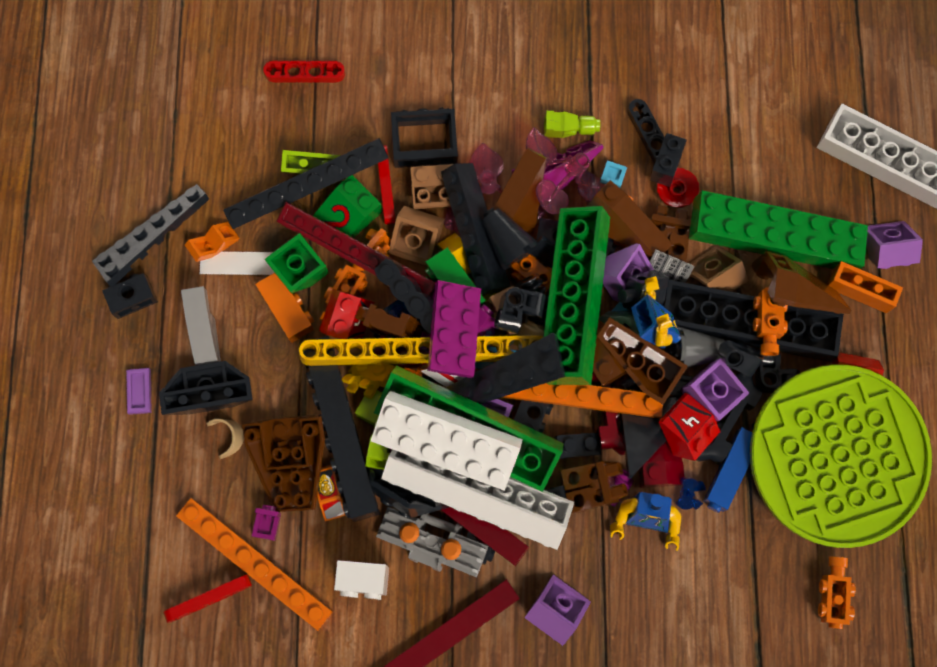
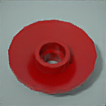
M677 168L671 187L657 183V193L666 205L674 208H683L693 203L694 198L698 195L699 182L696 176L689 170ZM678 188L681 192L675 193L673 189Z

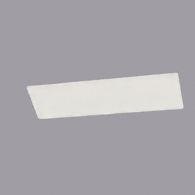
M220 252L213 258L200 261V274L271 275L275 272L264 259L273 252Z

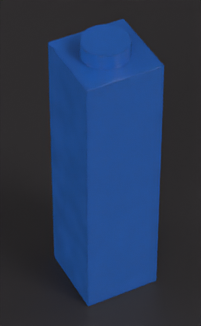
M743 427L736 431L731 441L733 446L719 466L703 499V502L708 504L707 507L717 513L729 509L750 465L752 432Z

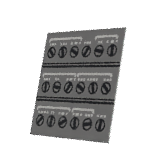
M655 250L650 260L654 270L669 276V280L686 283L694 268L693 265L658 250Z

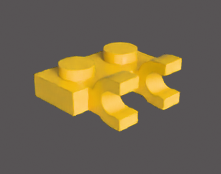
M390 364L353 365L348 371L349 374H346L342 381L349 384L346 388L348 392L355 393L360 386L366 389L363 393L364 396L372 399L379 386H386L395 366Z

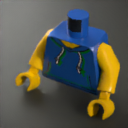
M657 277L645 279V297L631 308L639 336L660 348H665L671 343L679 342L682 333L678 330L672 313L656 301V292L654 290L659 289Z
M639 492L633 498L626 499L621 503L615 518L617 522L610 525V536L612 538L615 532H619V540L623 539V524L665 533L669 532L670 534L666 537L665 548L668 549V544L674 543L676 544L677 551L680 543V537L677 534L680 533L681 513L675 506L671 505L672 499L670 497Z

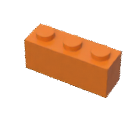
M842 261L833 268L827 283L838 293L886 314L897 306L903 287Z
M275 273L255 284L291 343L314 330L311 325L314 320L308 310L303 312L300 305L303 302L298 294H291Z

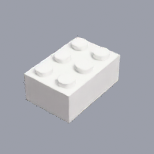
M337 560L334 590L340 591V596L358 598V593H362L364 598L381 600V595L387 596L389 567L386 564Z

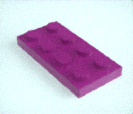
M440 280L435 283L427 371L467 378L474 377L481 288Z

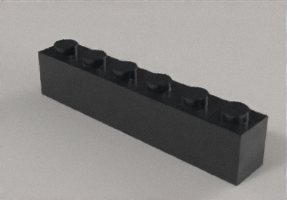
M473 163L453 164L441 171V175L476 288H481V295L497 293L511 287L506 270L503 271L482 223L484 219L483 214L488 210Z

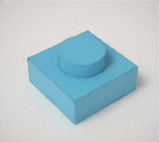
M607 161L600 183L607 184L611 180L620 188L627 167Z

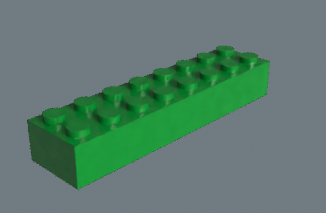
M702 190L693 201L689 239L758 254L769 251L787 256L796 262L830 269L836 267L841 261L861 269L865 266L868 225Z
M603 206L560 208L544 337L551 333L557 335L566 377L548 382V385H591L610 226V216Z
M397 365L391 372L374 410V414L379 415L386 396L390 391L523 439L510 477L543 492L563 452L564 443Z

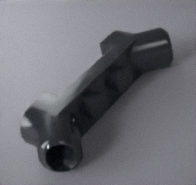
M742 373L735 375L749 394L727 413L723 421H718L717 424L721 432L696 461L712 460L718 465H721L733 446L726 441L731 429L743 409L745 408L750 411L755 408L764 392L754 386L752 377Z

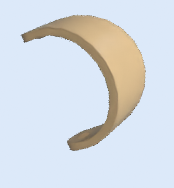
M214 419L207 422V426L224 422L232 432L230 448L219 456L220 459H223L240 449L244 441L243 429L233 420Z

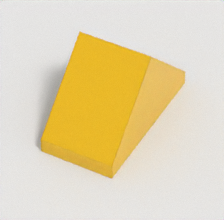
M456 233L437 244L441 251L448 247L466 274H471L461 238Z

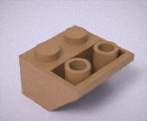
M453 164L411 167L414 209L451 207L441 171Z

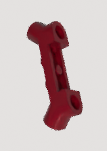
M593 372L591 385L603 387ZM610 384L605 386L608 388H614V386H610ZM602 411L604 426H600L596 430L598 432L600 450L613 449L619 455H625L622 431L617 428L616 423L619 421V413Z

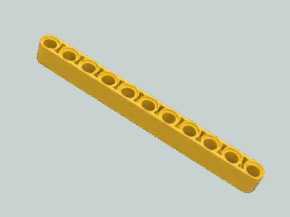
M538 335L477 337L475 362H497L514 353L509 349V345H516L520 350L543 337ZM430 337L306 340L299 347V357L303 364L309 366L428 363L429 354H421L418 348L422 346L429 348ZM487 345H493V346H495L496 349H497V352H496V353H490V352L487 350V347H486V346H487ZM380 347L385 353L378 356L373 353V349ZM404 347L408 353L399 355L396 352V348ZM330 348H335L339 351V354L331 357L326 352ZM352 348H359L362 354L353 356L350 350ZM306 349H313L316 354L313 357H306L303 352Z

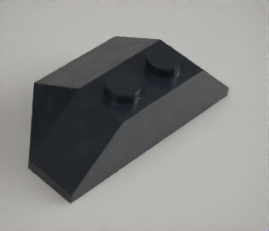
M227 361L180 368L159 392L162 415H190L236 407L253 400L250 378Z
M367 467L373 493L381 498L380 501L383 504L398 509V513L403 517L413 518L450 507L435 502L423 495L415 494L398 485H393L381 479L384 470Z

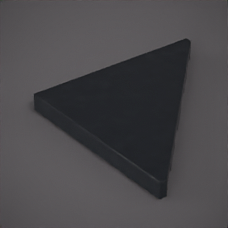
M681 397L667 398L663 404L662 417ZM620 413L628 478H632L667 441L659 424L661 418Z

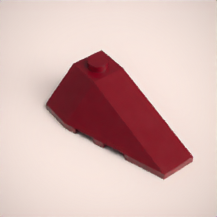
M667 441L639 469L640 488L686 485L682 458L673 455Z

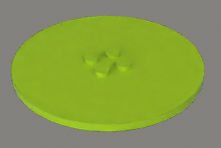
M827 365L809 369L795 375L771 394L759 412L754 424L750 443V463L754 482L763 502L781 524L793 533L811 542L830 547L853 548L873 544L887 538L904 526L914 515L929 485L932 468V450L928 431L921 414L910 398L898 386L882 375L868 369L850 365Z

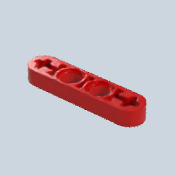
M269 61L263 68L266 79L275 83H337L345 77L344 66L339 61ZM294 67L300 70L296 76H291L288 73ZM316 67L321 70L317 76L309 74L312 68ZM276 68L274 75H271L272 69ZM337 68L339 72H337V75H333L334 69Z
M383 145L388 154L387 145ZM386 159L378 163L385 225L395 224L396 222L389 160Z
M244 575L165 610L163 614L166 622L171 623L251 587L252 584L249 576Z

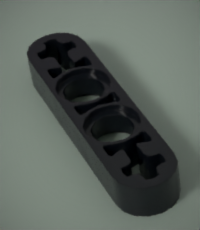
M635 99L629 104L628 116L655 165L660 149H653L651 142L659 141L662 144L665 137L646 102L641 99ZM635 106L638 109H642L640 114L638 111H633ZM649 123L653 130L645 132L641 125Z

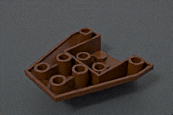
M766 251L751 265L759 278L765 280L772 278L767 293L772 302L778 306L784 307L789 305L799 308L830 311L837 314H850L851 312L850 307L836 290L787 256Z
M303 415L242 424L245 447L271 505L276 507V512L316 509L325 443L322 417Z

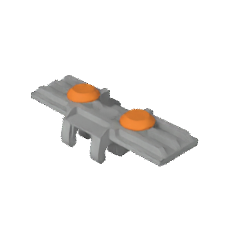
M390 507L386 510L376 536L409 550L408 558L413 562L423 563L438 572H441V564H444L474 577L478 576L489 547L461 536L463 526L459 523L455 525L432 516L430 513L421 515L420 519L415 517L406 518ZM426 524L450 532L448 540L426 532Z

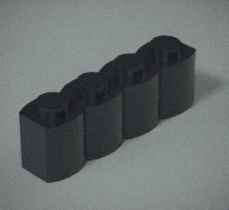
M385 259L374 269L376 276L382 283L390 287L392 294L398 300L405 303L408 312L420 319L422 327L431 334L434 300L428 294L422 292L416 280L407 276L404 267L400 263L391 259Z

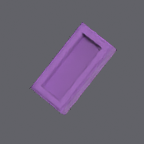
M151 369L126 370L127 414L152 413Z

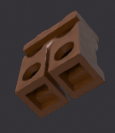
M657 205L650 220L673 244L666 251V254L686 262L691 220H688V211L676 209L674 217L667 216L668 208Z
M370 304L369 308L360 306L355 317L363 321L362 325L378 335L386 334L391 338H420L424 329L421 323L411 315L402 313L400 318H397L373 304Z
M601 461L561 470L565 490H577L566 493L568 500L575 501L571 513H581L590 509L618 503L619 499L628 496L625 483L615 485L614 476L623 474L622 464L619 462Z

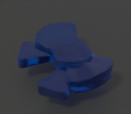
M683 477L680 480L682 485L680 498L675 504L681 509L688 510L693 508L697 510L703 502L693 498L695 496L694 492L704 491L706 487L702 481H696L691 477Z

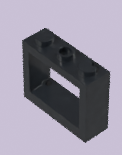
M442 107L438 110L422 108L417 111L402 110L391 112L395 168L458 163L454 109H444ZM449 124L450 149L400 152V126Z

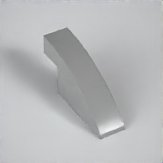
M204 286L181 290L195 366L220 362L216 322L210 313L207 290Z

